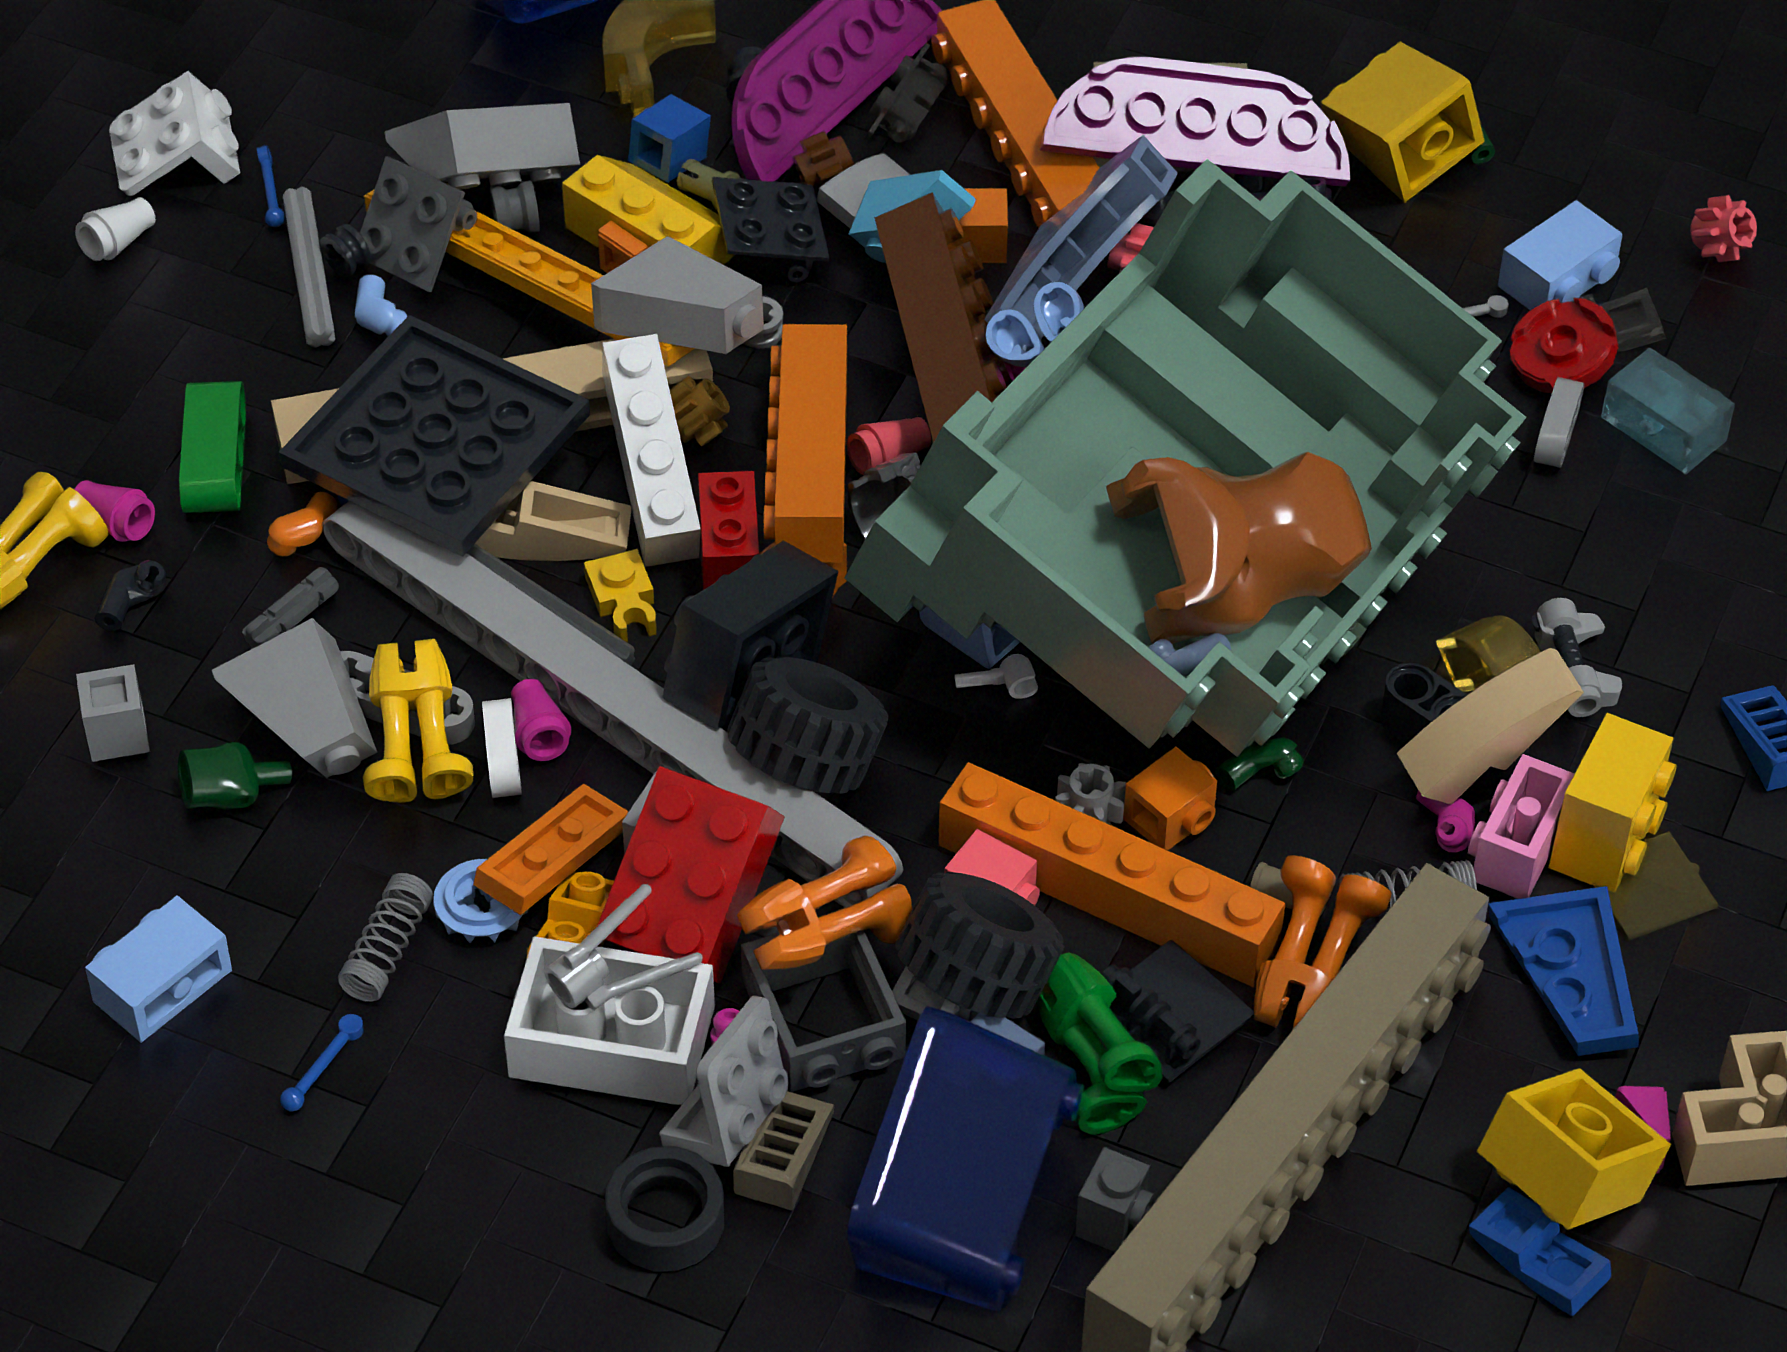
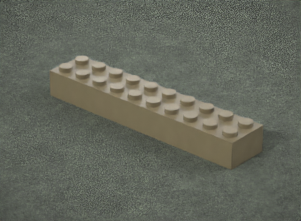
M1428 863L1424 865L1086 1288L1082 1352H1186L1184 1344L1195 1330L1202 1334L1211 1326L1220 1310V1298L1230 1285L1237 1289L1245 1282L1255 1264L1256 1256L1254 1254L1263 1242L1273 1244L1279 1238L1289 1220L1290 1212L1288 1210L1298 1197L1306 1201L1313 1194L1322 1178V1166L1331 1155L1337 1158L1343 1155L1355 1135L1356 1122L1364 1112L1371 1116L1378 1110L1388 1092L1389 1083L1387 1082L1396 1071L1402 1074L1408 1071L1419 1053L1421 1047L1420 1040L1428 1030L1436 1033L1446 1021L1453 1004L1451 1000L1459 990L1468 992L1477 981L1484 965V961L1478 958L1479 951L1487 940L1491 928L1489 924L1485 923L1489 903L1488 896Z

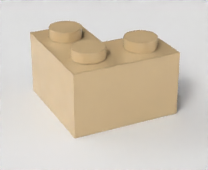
M1787 1031L1730 1035L1719 1074L1722 1089L1683 1092L1672 1136L1686 1186L1787 1177Z

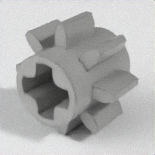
M1079 763L1078 768L1072 772L1070 777L1065 775L1058 777L1055 801L1107 824H1110L1111 821L1121 824L1124 813L1126 782H1114L1113 776L1110 773V766L1106 765L1103 767L1097 764Z

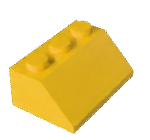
M596 155L562 183L565 228L598 248V229L612 221L645 243L648 248L669 236L723 265L735 256L726 253L718 214L634 164Z

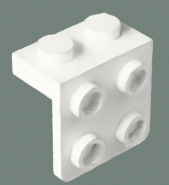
M187 71L172 82L161 86L154 94L132 109L122 112L112 122L109 129L119 188L127 195L132 196L190 157H193L224 184L240 174L236 154L239 145L232 133L229 119L232 111L223 94L217 89H208Z

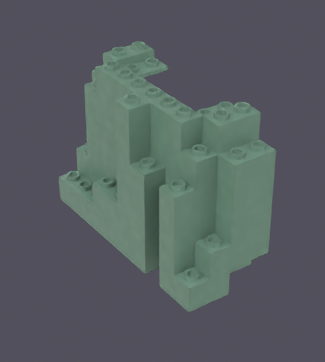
M1206 159L1176 189L1137 256L993 402L977 391L942 426L912 483L874 522L844 579L896 622L913 606L920 612L927 606L966 639L982 623L990 629L997 623L1000 624L1148 748L1160 736L1164 738L1167 733L1174 738L1184 726L1187 728L1194 721L1238 757L1247 745L1250 746L1255 741L1262 746L1271 735H1275L1294 712L1295 708L1293 706L1301 697L1305 700L1326 675V672L1319 667L1320 664L1323 665L1328 658L1336 664L1343 655H1346L1365 633L1366 628L1388 603L1380 595L1387 587L1395 594L1403 587L1418 568L1411 562V559L1417 553L1424 559H1427L1447 535L1439 526L1468 491L1477 498L1498 473L1490 464L1499 469L1521 442L1514 438L1513 434L1526 419V416L1484 383L1496 368V365L1489 358L1502 340L1306 181L1290 170L1259 201L1209 159ZM1304 452H1310L1342 467L1349 475L1359 498L1367 523L1372 549L1368 557L1328 595L1320 598L1315 596L1296 597L1273 605L1269 613L1256 625L1238 634L1224 635L1230 642L1231 650L1219 641L1196 668L1186 676H1182L1149 649L1152 643L1146 628L1144 612L1156 606L1154 595L1180 586L1182 583L1159 507L1151 512L1132 518L1122 519L1115 517L1108 497L1107 485L1125 478L1133 466L1142 460L1164 457L1182 460L1194 467H1209L1223 474L1235 477L1264 473ZM1207 636L1192 638L1173 643L1172 645L1175 651Z

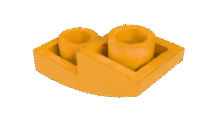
M574 871L558 885L550 897L548 919L536 937L580 944L597 927L614 881L605 879L600 874L594 872ZM603 940V941L598 945V947H602L603 944H604V942H605V940ZM531 944L527 949V957L530 951Z

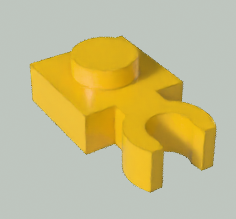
M635 549L584 562L585 579L600 617L613 614L614 634L628 642L627 625L639 622L646 627L649 636L656 635V613L651 604H654L653 587L638 550Z

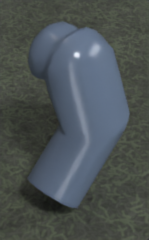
M1213 633L1175 651L1172 643L1167 639L1156 641L1149 649L1182 676H1186L1196 668L1219 641L1230 650L1231 646L1224 635Z

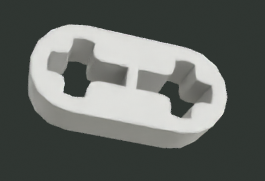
M511 698L483 701V719L492 798L522 795Z

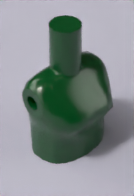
M230 742L211 748L181 750L178 758V781L186 808L213 807L221 810L244 808L256 801L259 794V785L290 784L292 779V769L289 761L254 763L247 747L238 742Z

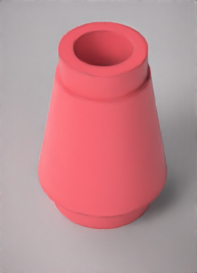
M921 417L862 424L855 433L848 437V455L856 471L864 475V471L874 468L885 461H890V459L898 457L900 454L919 453L921 450L928 448L931 445V432L927 423Z

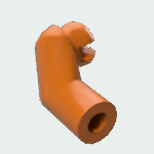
M318 492L314 494L306 508L278 517L269 526L267 545L272 553L283 557L290 556L296 551L297 547L315 542L323 532V521L337 511L338 505L335 498L329 493Z

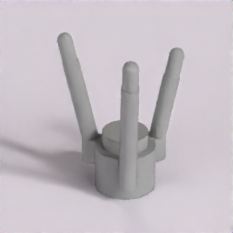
M648 884L641 885L579 945L571 948L544 968L548 984L566 1006L575 1008L585 1000L588 1006L595 1010L610 998L682 972L702 962L703 956L696 952L604 986L603 979L610 972L605 960L595 948L650 895L651 887Z

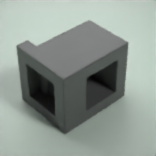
M1104 1147L1078 1195L1076 1236L1116 1252L1155 1202V1194L1148 1191L1150 1165Z

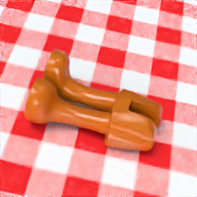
M861 836L848 841L842 849V866L835 871L803 885L790 879L781 881L761 892L738 912L737 917L745 934H750L760 929H768L773 926L777 927L780 934L768 943L753 950L761 970L787 969L817 962L824 954L825 945L865 929H870L873 935L883 943L896 944L913 909L911 897L907 888L902 884L892 885L859 903L821 917H817L815 909L856 890L870 889L893 878L896 872V864L891 854L878 840L870 836Z
M1292 855L1285 858L1280 870L1283 883L1292 893L1293 909L1291 919L1275 959L1261 963L1256 982L1254 1020L1276 1028L1290 1000L1289 995L1293 984H1298L1305 987V991L1297 1006V1013L1293 1024L1294 1029L1340 972L1348 947L1357 930L1366 920L1377 917L1387 910L1392 893L1382 884L1358 875H1345L1340 883L1333 917L1312 966L1306 965V956L1318 919L1330 898L1336 883V877L1325 865L1309 858Z

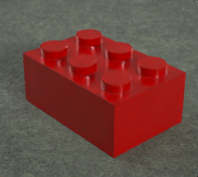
M659 766L597 927L641 885L648 884L651 887V893L604 940L636 953L673 959L698 952L703 956L701 963L713 965V980L715 983L721 984L742 930L737 914L755 896L785 816L763 803Z

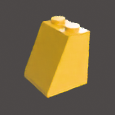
M1402 42L1397 43L1386 53L1377 55L1365 69L1348 82L1335 87L1328 97L1320 102L1323 113L1330 122L1334 120L1339 128L1346 148L1404 203L1485 142L1470 81L1460 73Z

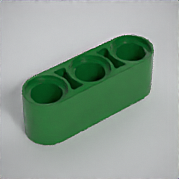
M242 381L186 384L179 475L180 501L183 513L240 511L246 425L245 391Z

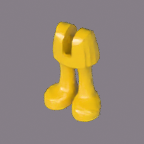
M37 472L26 481L23 486L22 499L0 525V609L13 601L28 587L26 582L28 575L48 551L67 537H72L76 542L84 546L96 547L109 535L105 522L94 507L73 488L69 487L64 491L58 480L49 473ZM41 520L35 529L10 552L27 530Z
M435 639L415 641L416 658H414V672L406 673L404 672L402 660L399 657L398 642L378 644L370 674L369 697L373 705L379 707L382 712L384 759L367 767L363 775L365 791L375 799L401 803L411 802L417 796L415 771L412 766L410 751L409 710H417L423 750L422 783L425 796L430 799L449 797L464 791L473 782L472 763L467 757L451 753L449 750L445 732L443 703L451 697L453 688L445 658Z

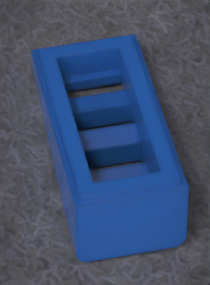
M1774 685L1722 697L1720 707L1766 791L1786 787L1787 751L1782 753L1777 751L1787 747L1786 699ZM1767 706V709L1750 713L1746 712L1747 709ZM1772 718L1775 721L1774 723L1762 726L1756 724V722ZM1778 733H1782L1783 735L1782 737L1768 739L1766 737Z

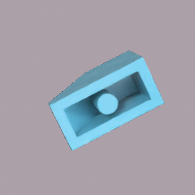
M943 170L870 181L849 235L865 247V252L871 258L886 263L875 217L933 192L942 209L945 211L952 208L958 220H960L973 208L976 199Z

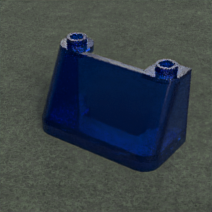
M929 1006L925 1007L916 1025L851 1211L847 1237L856 1269L1000 1312L1006 1293L1016 1295L1023 1278L1026 1258L1017 1256V1235L1053 1129L1058 1130L1064 1119L1074 1121L1080 1107L1084 1086L1077 1083L1075 1070L953 1013Z

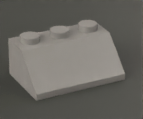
M570 103L447 110L385 131L386 142L410 167L442 182H448V185L459 190L479 186V179H489L490 187L520 183V176H530L532 184L553 182L561 179L560 170L580 165Z

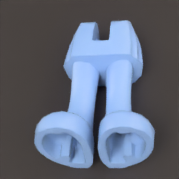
M1051 282L1044 285L1037 292L1034 300L1037 322L1050 343L1084 309L1079 294L1071 286L1062 282ZM1011 309L999 311L987 324L986 340L989 347L1000 360L1008 364L1026 368L1045 349L1035 328L1018 311Z

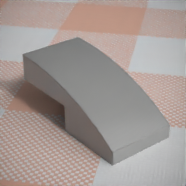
M884 153L875 155L854 164L821 186L817 202L851 229L870 181L910 174Z

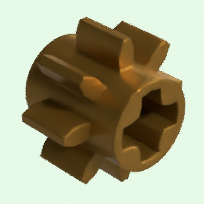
M688 376L670 389L681 442L688 443L695 437L698 443L704 446L728 427V424L722 418L730 411L728 401L722 391L712 381L704 379L696 385L692 377Z

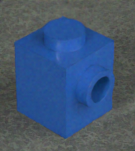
M670 94L632 118L628 161L669 183L678 177L679 172L684 173L687 171L682 168V165L687 160L695 159L701 162L706 158L711 115Z

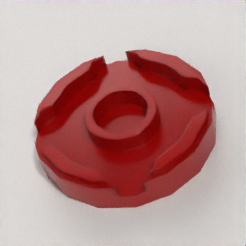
M1573 297L1574 302L1561 303L1560 299L1546 301L1528 311L1514 327L1511 336L1513 342L1510 350L1511 361L1522 381L1539 392L1552 393L1557 377L1583 382L1584 388L1600 380L1613 365L1618 350L1617 334L1613 320L1602 306L1588 299Z

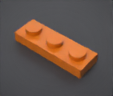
M583 783L478 866L473 885L521 915L623 832L622 821L629 811Z

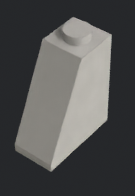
M669 236L591 283L594 327L601 332L633 338L657 334L658 341L662 343L727 354L764 330L761 284Z
M313 618L212 669L214 678L218 683L326 778L350 772L362 760L377 753L337 642Z

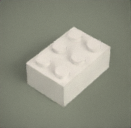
M534 936L504 1034L509 1077L682 1105L693 1091L697 1067L703 1054L715 1008L713 965L700 963L682 972L610 998L595 1010H592L585 1000L575 1008H570L558 998L548 984L544 968L571 948L579 945V943ZM598 946L595 948L605 960L610 972L603 979L604 986L674 960L673 958Z

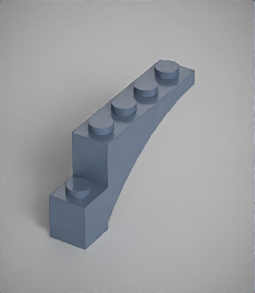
M1144 135L1140 136L1100 167L1084 193L1039 227L985 317L987 323L999 311L1015 310L1029 320L1040 339H1042L1044 334L1039 327L1034 311V300L1037 292L1044 285L1051 282L1065 283L1076 291L1129 230L1160 199L1166 196L1178 173Z

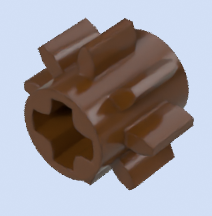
M825 131L799 141L804 152L792 157L802 184L813 185L814 189L820 188L829 180L854 165L842 137L838 136L828 140Z

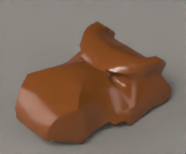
M1310 452L1299 454L1264 473L1239 477L1226 475L1209 467H1194L1185 461L1170 457L1145 459L1136 463L1125 478L1106 486L1115 517L1122 519L1132 518L1151 512L1159 507L1182 583L1180 586L1154 595L1156 606L1144 612V620L1152 644L1160 639H1167L1173 644L1200 636H1209L1213 633L1226 635L1243 632L1256 625L1269 613L1271 607L1277 603L1296 597L1315 596L1320 598L1328 595L1368 557L1372 549L1363 510L1349 475L1334 462Z

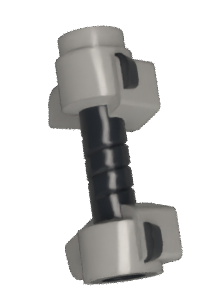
M1555 598L1543 603L1538 608L1537 613L1532 616L1534 635L1538 648L1542 651L1548 648L1557 650L1584 691L1568 708L1569 713L1575 717H1586L1594 714L1601 707L1617 704L1622 690L1621 678L1597 672L1592 667L1584 665L1578 646L1585 639L1603 633L1605 626L1601 619L1593 613H1577L1575 604L1567 598Z

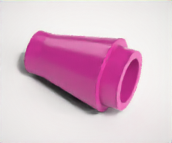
M89 480L80 482L74 489L94 507L105 522L109 534L120 542L142 539L153 525L155 518L154 505L147 499L146 494L139 489L96 484Z
M537 679L520 681L513 687L511 692L514 703L516 745L520 751L533 760H552L566 750L571 735V724L547 694L541 681Z

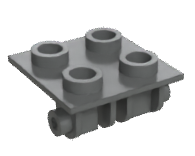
M386 156L360 232L371 253L370 263L428 292H432L452 230H468L474 226L477 220V212L473 210L472 204L463 199L465 192Z

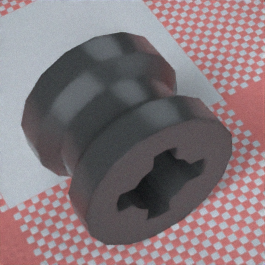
M532 181L520 182L516 188L507 190L500 185L489 187L493 220L513 230L523 229L527 233L540 231L537 201Z

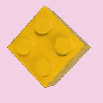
M1606 713L1564 794L1549 869L1596 887L1607 886L1608 891L1614 894L1625 872L1633 876L1636 875L1647 848V843L1642 841V839L1646 836L1647 832L1653 835L1657 833L1667 808V802L1660 800L1659 796L1663 798L1666 796L1677 768L1676 764L1668 762L1673 737Z
M1579 1068L1506 1093L1477 1152L1496 1168L1497 1173L1504 1180L1518 1186L1539 1204L1541 1210L1549 1219L1562 1224L1569 1230L1641 1202L1671 1144Z

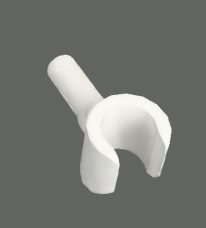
M1022 654L1008 656L1002 661L1000 668L955 674L956 688L1006 684L1009 694L1017 699L1032 696L1038 690L1035 680L1036 674L1032 664Z

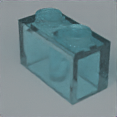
M1649 347L1608 380L1601 418L1687 474L1727 441L1735 403L1724 397L1719 391L1712 389L1683 370L1675 362L1668 360Z

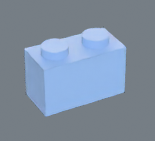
M1576 200L1504 248L1498 287L1529 310L1554 299H1560L1561 303L1574 302L1573 297L1579 298L1588 289L1597 283L1603 284L1615 274L1620 264L1618 256L1623 233Z
M177 895L160 909H155L145 915L136 928L114 945L106 946L100 950L93 961L85 967L93 1002L142 1043L231 972L232 966L225 934Z

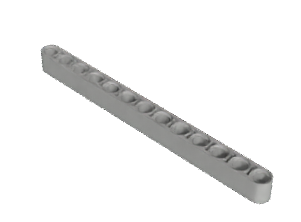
M348 501L323 521L325 537L342 557L518 680L537 679L541 681L547 694L558 708L651 773L655 774L658 767L661 766L763 803L784 815V821L770 856L807 882L821 878L841 867L842 849L848 841L861 836H870L878 840L891 854L896 864L895 875L885 883L866 890H856L834 900L844 908L859 903L875 893L888 888L902 875L903 865L898 854L882 838L815 792L779 781L756 768L735 750L736 747L730 743L729 733L725 730L713 728L662 698L664 689L467 553L461 556L351 501Z

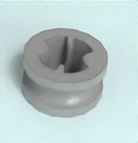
M762 296L763 321L768 322L764 324V330L742 343L750 348H769L771 345L777 344L782 338L783 310L777 301L769 297Z

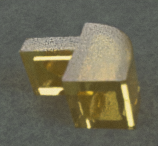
M1501 615L1480 619L1436 640L1454 686L1463 692L1476 690L1511 667L1540 653L1536 643L1523 627L1509 617Z

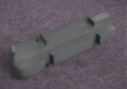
M317 568L301 581V584H297L264 611L263 615L260 614L242 631L244 640L253 649L292 629L313 612L318 605H321L338 591L339 585L337 580L326 568Z

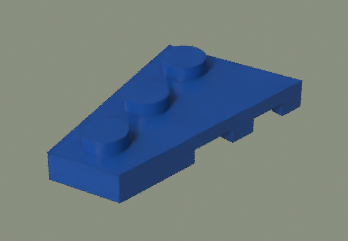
M1607 886L1488 903L1490 919L1578 1056L1639 1047L1638 1030Z

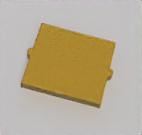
M1670 831L1644 840L1647 843V848L1636 875L1633 876L1625 872L1616 891L1608 889L1614 921L1627 941L1718 908V903L1698 875L1699 865L1690 863ZM1594 882L1592 885L1589 884L1591 888L1604 887Z

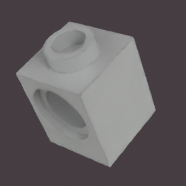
M134 664L76 674L82 720L92 762L150 752L144 709Z

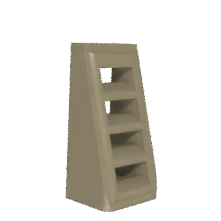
M786 1091L782 1102L775 1105L756 1130L751 1142L745 1144L733 1171L734 1194L793 1211L833 1116L834 1105ZM783 1110H787L813 1119L809 1123L782 1115ZM779 1126L803 1133L804 1136L801 1139L777 1132L775 1129ZM772 1143L796 1151L792 1155L768 1148V1145ZM763 1159L787 1166V1168L783 1171L762 1165L761 1162Z

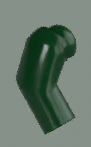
M1283 737L1267 740L1262 746L1257 742L1252 743L1250 746L1247 745L1238 757L1233 754L1215 769L1214 774L1218 783L1224 789L1234 791L1258 771L1270 765L1273 767L1277 777L1281 779L1290 777L1303 767L1304 760L1295 750L1297 744Z

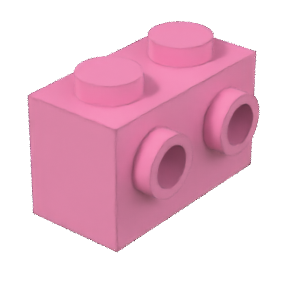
M1522 754L1509 781L1502 779L1498 784L1491 801L1489 811L1492 814L1488 822L1480 821L1472 835L1468 854L1476 857L1473 868L1476 883L1518 899L1529 898L1552 853L1564 794L1575 773Z

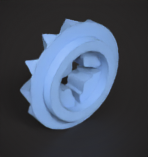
M487 859L470 860L453 867L440 879L434 892L436 918H440L444 923L448 934L461 933L469 943L476 936H489L495 942L500 932L506 929L517 931L519 919L524 914H528V910H526L523 914L519 915L480 889V894L484 895L485 899L490 902L491 909H489V912L484 913L479 910L477 905H474V889H478L473 885L476 868Z

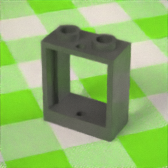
M864 930L849 934L825 945L824 954L817 962L787 969L761 970L753 953V950L768 943L780 935L779 933L741 944L742 980L750 998L752 996L767 998L769 1001L772 1019L777 1025V1042L783 1069L787 1072L790 1092L807 1087H823L839 1077L865 1069H881L890 1065L895 1060L905 1057L906 1021ZM850 969L874 1024L796 1047L772 991Z

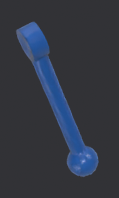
M265 145L257 148L268 204L265 221L270 227L278 228L285 222V214L278 207L271 166L273 161L270 150Z
M348 1014L340 1019L339 1033L296 1086L287 1088L282 1092L280 1103L285 1110L291 1112L299 1110L304 1103V1094L348 1040H356L362 1036L363 1021L358 1015Z

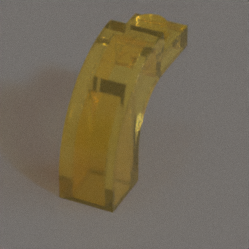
M624 0L614 10L608 19L603 34L606 92L618 91L621 104L630 103L633 118L642 113L646 108L654 105L653 82L649 67L654 60L662 54L679 47L716 42L714 1Z

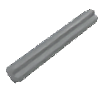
M302 186L297 190L289 188L283 194L306 341L313 348L321 345L330 346L335 340L311 192Z

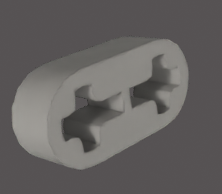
M1557 377L1538 437L1534 462L1561 469L1578 415L1584 390L1583 382Z

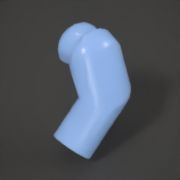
M375 275L363 276L358 286L355 306L356 321L363 328L378 335L385 333L389 336L407 318V315L404 311L395 309L394 303L384 299L385 282L383 279Z

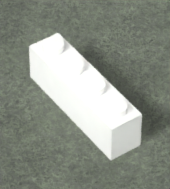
M657 334L603 342L602 375L644 567L699 558L701 528Z

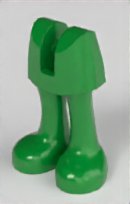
M1068 952L1060 955L1048 978V982H1046L1035 1004L1051 1039L1055 1044L1067 1046L1084 1066L1092 1082V1086L1084 1090L1075 1100L1073 1116L1077 1125L1085 1133L1101 1134L1125 1125L1143 1111L1147 1100L1142 1091H1148L1158 1086L1162 1079V1067L1152 1048L1142 1042L1135 1041L1110 1010V1005L1116 998V992L1110 983L1088 962L1078 955Z

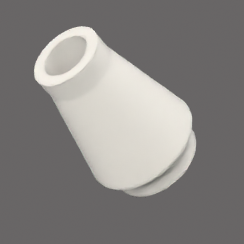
M143 198L87 212L84 214L82 221L76 226V239L82 251L92 260H112L144 230L155 224V213L151 205Z

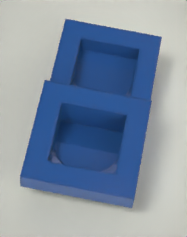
M1509 1187L1469 1225L1470 1235L1495 1260L1534 1292L1572 1317L1612 1277L1609 1259L1561 1233L1559 1223L1549 1219L1543 1213L1539 1204Z

